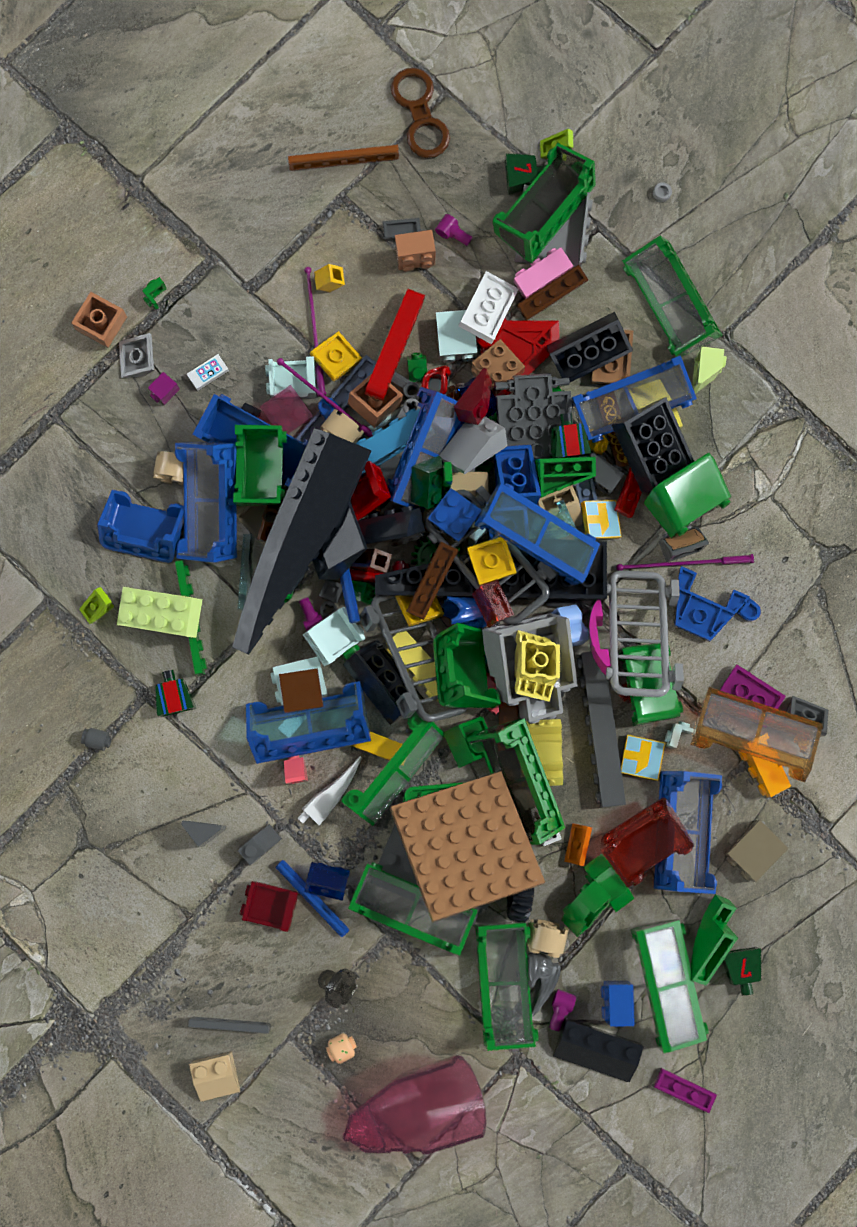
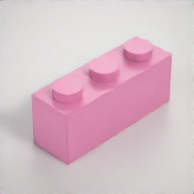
M562 247L551 249L546 253L547 257L542 260L540 258L536 259L530 264L532 267L527 270L522 269L515 274L516 277L513 282L524 299L530 297L573 268V264Z

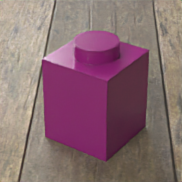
M164 372L148 387L151 392L149 396L156 403L160 401L164 405L180 390L177 383Z

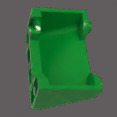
M235 425V435H237L235 489L237 491L233 493V503L236 506L281 504L286 495L285 489H282L283 443L287 442V432L283 431L282 426Z
M707 453L658 484L646 498L644 504L672 539L676 535L680 537L689 530L687 527L691 522L713 508L721 507V509L727 507L731 503L730 499L732 496L715 459L710 453Z
M456 623L439 633L433 642L439 704L448 708H494L500 705L499 691L494 688L488 689L482 629Z
M651 643L624 647L618 650V655L661 657V644ZM619 659L622 663L624 662L622 665L624 672L662 674L661 661ZM625 676L628 688L660 689L662 687V678ZM671 682L669 691L662 697L630 696L631 711L635 710L633 717H631L633 727L679 718L680 713H683L681 701L678 702L676 690H672Z

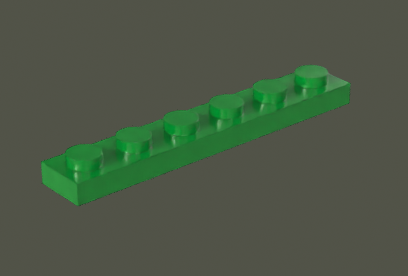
M183 560L176 561L175 565L181 596L191 597V595H194L192 583L189 584L188 576H191L189 565H186ZM198 624L196 638H188L195 675L202 676L205 675L207 662L205 658H202L201 651H204L202 639L199 640L198 632H201L200 624Z

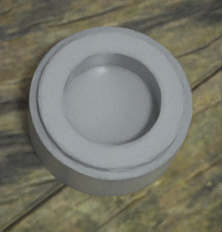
M664 182L658 183L653 190V197L658 202L668 201L672 194L670 185Z

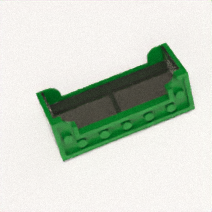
M557 143L554 148L549 150L547 154L548 164L507 213L503 211L499 214L497 213L492 221L494 233L530 263L534 262L583 202L587 192L590 193L596 186L595 161L560 143Z
M525 718L481 730L467 738L469 746L474 753H483L490 774L502 772L530 845H540L565 829Z

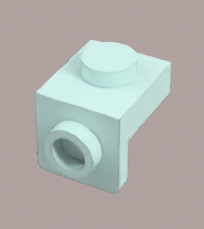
M681 721L678 724H673L671 731L668 730L665 737L666 747L677 748L681 732L691 734L694 732V729L690 728V724Z

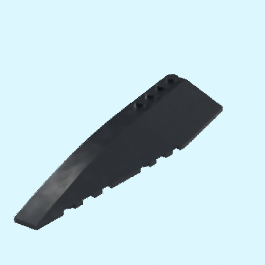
M314 428L261 553L245 600L232 648L248 655L251 653L262 637L265 627L274 620L272 617L278 608L281 609L283 607L285 598L288 594H292L308 571L310 562L319 555V549L324 542L327 543L331 538L330 534L333 529L338 528L370 456V449Z
M528 540V541L532 542L533 544H536V541H537V540ZM541 540L539 547L577 570L590 545L583 541ZM596 541L600 543V546L583 583L571 585L565 581L566 576L562 577L559 575V572L552 569L556 577L550 582L546 579L544 580L550 592L547 600H606L607 541ZM518 548L533 568L538 571L537 565L541 561ZM510 553L515 568H517L521 564L513 556V554ZM469 554L462 555L459 557L462 559V561H464L467 557H469ZM591 555L589 556L587 562L585 563V565H584V567H583V569H582V571H581L582 574H583V573L585 572V570H586V567H587L588 562H589V560H590V558H591ZM470 560L469 562L466 563V566H467V567L471 570V572L475 575V572H474V569H473V566H472V563H471V560ZM452 562L435 597L446 598L449 596L484 599L454 562ZM429 564L375 575V595L413 597ZM522 568L490 595L494 599L508 600L533 579ZM502 579L483 584V586L488 591ZM535 582L514 600H536L541 596L542 590Z

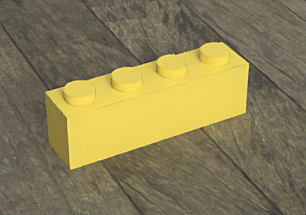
M407 631L397 633L393 637L397 648L417 643ZM421 646L399 651L404 665L431 659ZM387 648V652L391 655L389 648ZM435 662L407 668V672L410 671L414 675L412 678L414 682L435 677ZM436 680L418 685L419 687L423 685L427 689L425 693L428 697L438 695Z

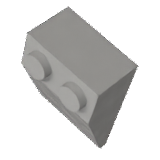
M484 417L478 425L465 422L439 456L443 462H451L453 468L466 474L507 447L505 427L487 417Z

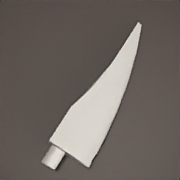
M360 756L335 781L314 795L302 808L304 812L297 819L304 823L311 817L320 825L347 790L362 757Z

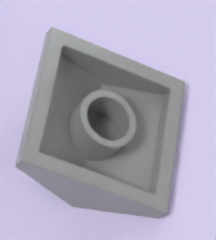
M148 333L119 341L121 378L144 377L154 371L152 334Z

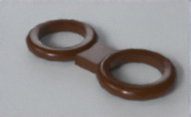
M406 68L398 72L393 78L391 95L396 103L410 110L413 123L408 129L407 144L411 151L423 158H435L447 149L450 141L449 130L445 123L431 115L428 102L432 98L434 87L430 76L421 69ZM414 76L423 80L426 85L425 94L417 100L403 98L398 91L399 83L403 79ZM431 125L438 128L443 137L440 145L430 150L419 147L414 140V135L420 127Z

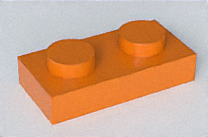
M572 823L564 862L584 866L592 827Z

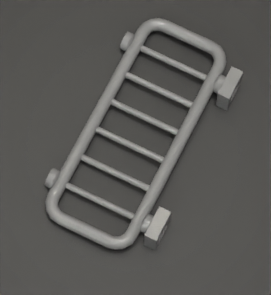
M620 570L612 573L609 577V584H607L611 667L606 668V679H611L613 690L624 696L662 697L669 691L670 682L672 683V690H681L684 682L683 664L675 663L673 670L669 671L666 598H668L669 606H677L680 597L679 580L671 579L669 587H666L665 579L655 572ZM618 578L653 579L658 583V590L616 588V581ZM616 592L659 594V606L617 604ZM617 608L659 610L660 623L617 621ZM617 625L660 627V640L618 638ZM618 642L661 644V657L618 655ZM618 659L661 661L662 674L618 672ZM618 676L662 678V687L660 689L624 688L619 685Z

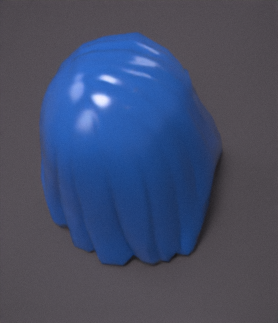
M449 596L443 600V616L449 618L451 624L461 623L475 628H483L488 624L490 613L488 606L482 600L472 597Z

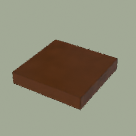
M318 668L279 674L284 713L324 707Z

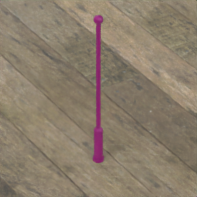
M305 267L304 272L307 275L314 346L316 348L318 340L310 277L312 270L310 267ZM316 362L317 389L326 396L323 369Z
M282 358L277 359V364L279 366H283L284 368H286L289 372H291L294 376L301 380L305 385H307L310 389H312L315 393H317L320 397H322L340 413H343L350 419H352L359 426V430H363L364 434L368 438H371L373 436L372 430H370L364 424L361 425L358 421H356L353 417H351L348 413H346L343 409H341L338 405H336L333 401H331L328 397L321 393L317 388H315L312 384H310L307 380H305L302 376H300L297 372H295L292 368L285 364Z
M754 555L666 563L617 564L616 569L620 571L632 568L708 563L751 564L754 563Z

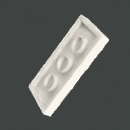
M486 271L458 326L492 344L518 292V288Z

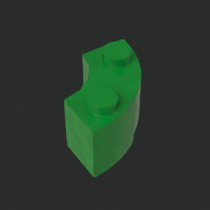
M602 853L583 867L587 873L585 878L589 884L595 880L611 896L607 908L612 907L615 912H618L635 899L630 889Z
M595 880L590 885L586 883L580 889V894L562 911L564 915L561 921L576 937L590 928L601 912L609 906L611 896Z

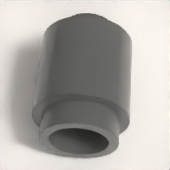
M85 728L81 737V744H85V747L102 751L109 748L112 741L109 732L94 728Z

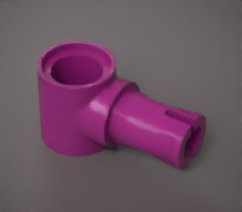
M445 214L435 228V232L444 239H449V237L451 239L455 238L467 247L473 237L460 229L458 221L453 216Z
M308 597L298 602L305 616L303 624L307 631L323 620L321 614L318 615V612L314 611Z
M559 989L556 990L552 1001L554 1013L549 1024L550 1029L560 1032L565 1015H568V1012L571 1013L574 1008L576 995Z

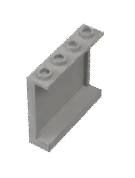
M524 185L523 193L529 185ZM538 192L535 199L554 214L568 195ZM587 192L583 202L536 259L540 258L542 260L547 257L546 253L551 249L562 247L573 264V268L578 264L580 267L582 263L585 264L587 252H584V246L588 245L589 235H586V228L589 229L591 217L587 216L588 211L592 209L593 200H589V192ZM531 201L520 214L518 231L525 235L528 231L533 232L536 230L539 232L551 216L535 202ZM517 237L516 248L525 255L524 241ZM517 252L515 253V262L531 264Z

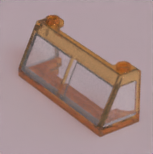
M708 687L697 713L690 745L706 749L711 747L713 743L788 767V774L791 778L805 783L812 770L823 724Z

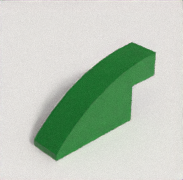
M716 894L701 920L691 958V980L706 986L738 939L727 925L737 908L729 899Z

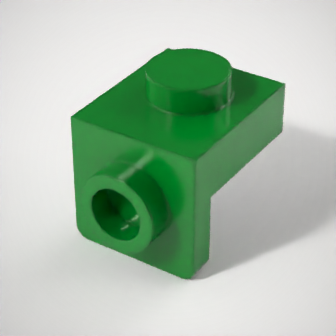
M160 277L151 280L147 287L142 290L145 296L143 300L149 307L153 306L155 310L159 307L154 299L167 289Z
M419 352L412 353L411 356H407L409 381L421 382L427 372L426 355H422Z

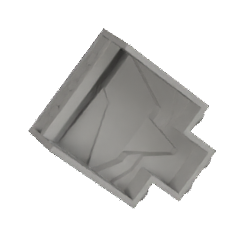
M548 613L524 619L516 625L502 624L482 629L490 676L495 677L500 701L507 703L509 706L518 705L520 719L525 718V721L530 724L538 723L539 719L556 718V715L562 714L561 692L570 691V688L577 686L569 618ZM517 630L549 638L551 642L560 645V678L553 686L549 702L516 694L514 689L516 683L514 672Z

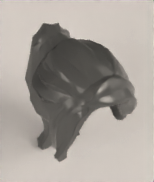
M530 952L527 954L528 985L530 988L535 986V995L531 1003L533 1017L555 989L561 971L560 965L553 963L547 955ZM519 969L516 974L518 977H520Z

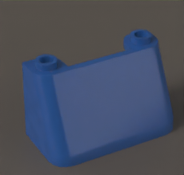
M112 490L97 524L99 542L104 548L166 563L172 562L184 523V506L175 503L170 504L167 511L133 504L126 492Z

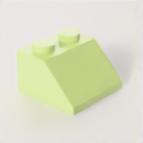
M701 347L694 360L692 380L695 394L722 372V368L725 367L727 357L724 356V349Z

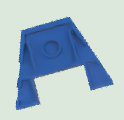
M681 566L678 575L680 597L676 606L674 626L710 642L744 603L748 601L750 596L733 590L726 607L690 591L697 573Z

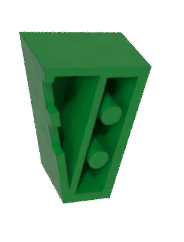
M596 457L534 459L541 493L540 498L596 476Z

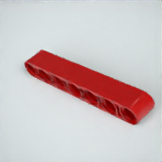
M407 289L367 384L365 395L381 401L384 400L423 305L424 294Z

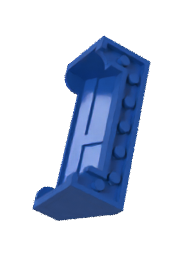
M214 394L192 435L209 443H236L235 425L270 424L230 403L231 399L223 394L219 397ZM288 434L287 442L283 443L282 484L287 487L290 486L308 444V440L304 439L302 442Z

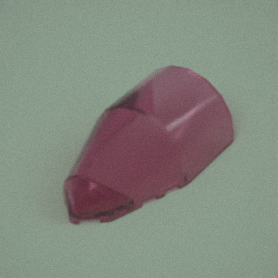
M459 1055L402 1072L350 1114L343 1134V1140L360 1147L359 1150L365 1153H391V1151L403 1152V1154H409L410 1152L431 1154L483 1138L487 1124L486 1108L477 1077L470 1064L464 1057Z

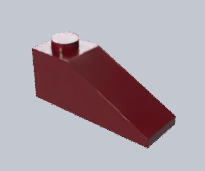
M483 368L453 407L459 421L478 425L487 414L492 380L487 368Z

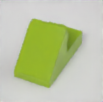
M565 129L541 140V158L547 159L549 150L554 148L557 143L572 149L573 131ZM564 150L565 159H567L569 157L568 151Z
M99 587L92 592L79 610L89 624H92L112 610L114 605L108 595Z

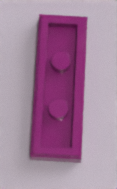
M663 1068L660 1069L653 1086L707 1113H710L717 1096L716 1093Z

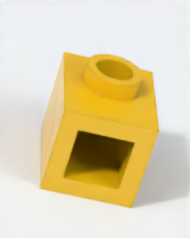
M328 264L314 271L317 290L332 292L345 285L343 267Z

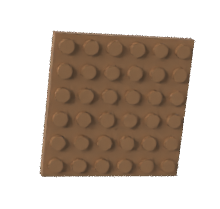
M502 772L400 803L390 808L432 922L545 883Z

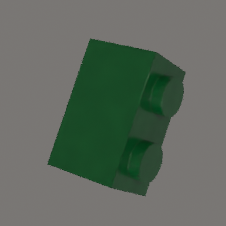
M440 456L412 466L411 502L426 509L438 505L442 498L443 467Z

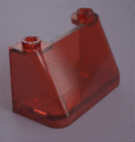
M661 798L603 835L600 850L628 888L631 885L636 886L641 883L644 871L673 853L677 852V854L683 855L690 853L693 850L694 842L666 798Z

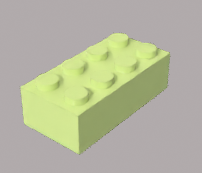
M123 587L117 625L196 638L203 599Z

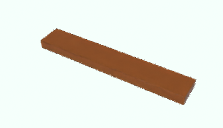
M398 145L294 155L288 156L291 171L399 159Z

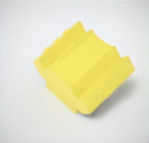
M517 630L514 672L516 678L514 689L516 694L549 702L553 686L560 678V645L551 642L549 638Z
M561 719L539 720L538 723L533 724L526 721L549 785H563ZM521 767V777H523L525 775ZM526 780L522 781V787L528 786Z

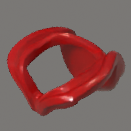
M440 366L427 371L423 377L421 387L429 389L428 383L430 378L441 379L439 393L445 395L447 392V377L451 374L449 366Z

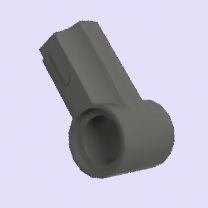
M395 372L391 384L403 394L406 400L414 398L419 401L421 398L417 396L420 389L419 385ZM412 389L417 391L413 396L408 395V392Z

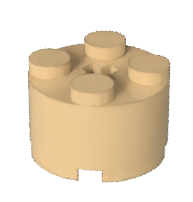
M334 409L320 429L356 444L364 434L363 430L359 432L357 430L359 426L343 413L341 415L336 414L338 410Z
M157 452L153 478L167 484H172V481L178 482L179 485L184 486L183 462H179L173 452Z
M530 919L531 938H528L526 946L529 947L528 951L532 953L543 951L547 952L548 956L559 958L560 954L564 953L569 928L564 926L563 930L559 928L560 924L540 919H538L537 923H534V919Z

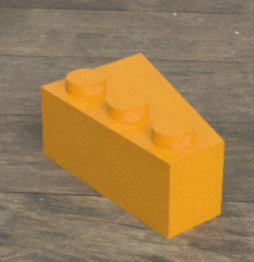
M765 733L739 745L740 751L738 753L741 759L749 765L748 771L752 778H756L759 783L757 787L763 796L765 795L766 798H770L791 787V784L782 765H779L775 758V755H777L775 749H770L766 740L769 739V736Z

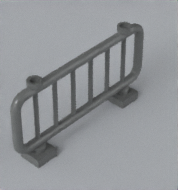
M482 485L476 489V497L464 489L456 491L481 510L484 509L483 505H486L491 497ZM434 507L425 517V527L429 531L427 537L433 544L437 542L439 544L440 541L448 544L441 535L443 531H438L428 521V517L436 508ZM475 526L464 535L459 543L455 542L452 547H457L479 528ZM495 535L490 540L499 538L500 536ZM506 541L510 553L521 564L516 568V571L518 572L524 568L533 580L499 606L490 594L513 575L503 578L487 591L483 585L479 586L476 576L466 566V563L470 561V557L462 561L456 554L453 562L491 607L488 610L494 619L499 617L504 623L509 625L520 623L547 601L550 592L544 580L546 579L550 582L556 577L555 572L542 562L537 565L538 571H536L518 548ZM536 582L542 590L541 596L515 617H509L503 608Z
M385 595L375 596L372 599L371 606H366L360 613V620L366 633L373 631L379 625L408 692L403 693L396 701L403 719L410 718L415 712H417L421 719L427 722H436L463 714L467 708H453L435 714H427L422 703L437 700L438 695L420 700L414 686L435 681L436 676L412 682L407 668L435 662V660L431 658L404 665L399 651L432 644L438 635L433 621L430 620L425 623L389 631L384 617L402 614V611L398 610L382 614L379 603L396 598L395 596ZM427 626L432 640L399 648L396 647L391 634Z

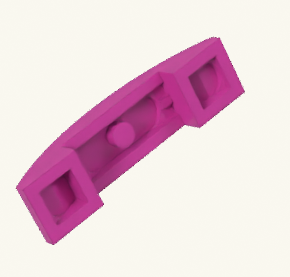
M597 600L590 615L589 644L596 664L606 675V668L611 667L608 649H600L597 626L603 625L601 600Z

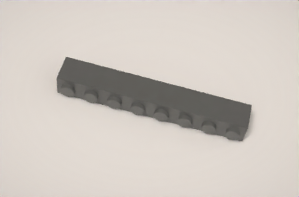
M582 652L579 655L580 658H577V666L582 671V677H579L580 687L584 688L585 696H582L583 707L587 708L585 724L590 729L587 739L588 745L592 746L593 751L590 754L591 765H595L593 782L598 787V792L595 793L596 803L600 804V808L626 805L609 680L606 679V675L596 664L592 652Z

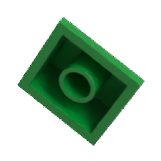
M483 716L443 732L458 768L484 758L482 752L474 753L467 741L469 736L488 728ZM491 738L492 741H493L494 747H495V749H496V752H497L498 749H497V747H496V745H495V742H494L493 738Z

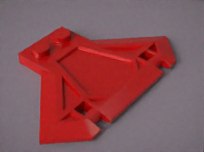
M504 318L492 344L477 336L476 344L481 348L482 355L501 339L525 366L524 373L521 375H528L550 355L546 351L548 349L547 345L560 339L559 321H508ZM541 339L545 341L542 345L538 343ZM507 389L502 390L496 396L510 395L511 392L507 391ZM491 392L490 398H495L493 392Z

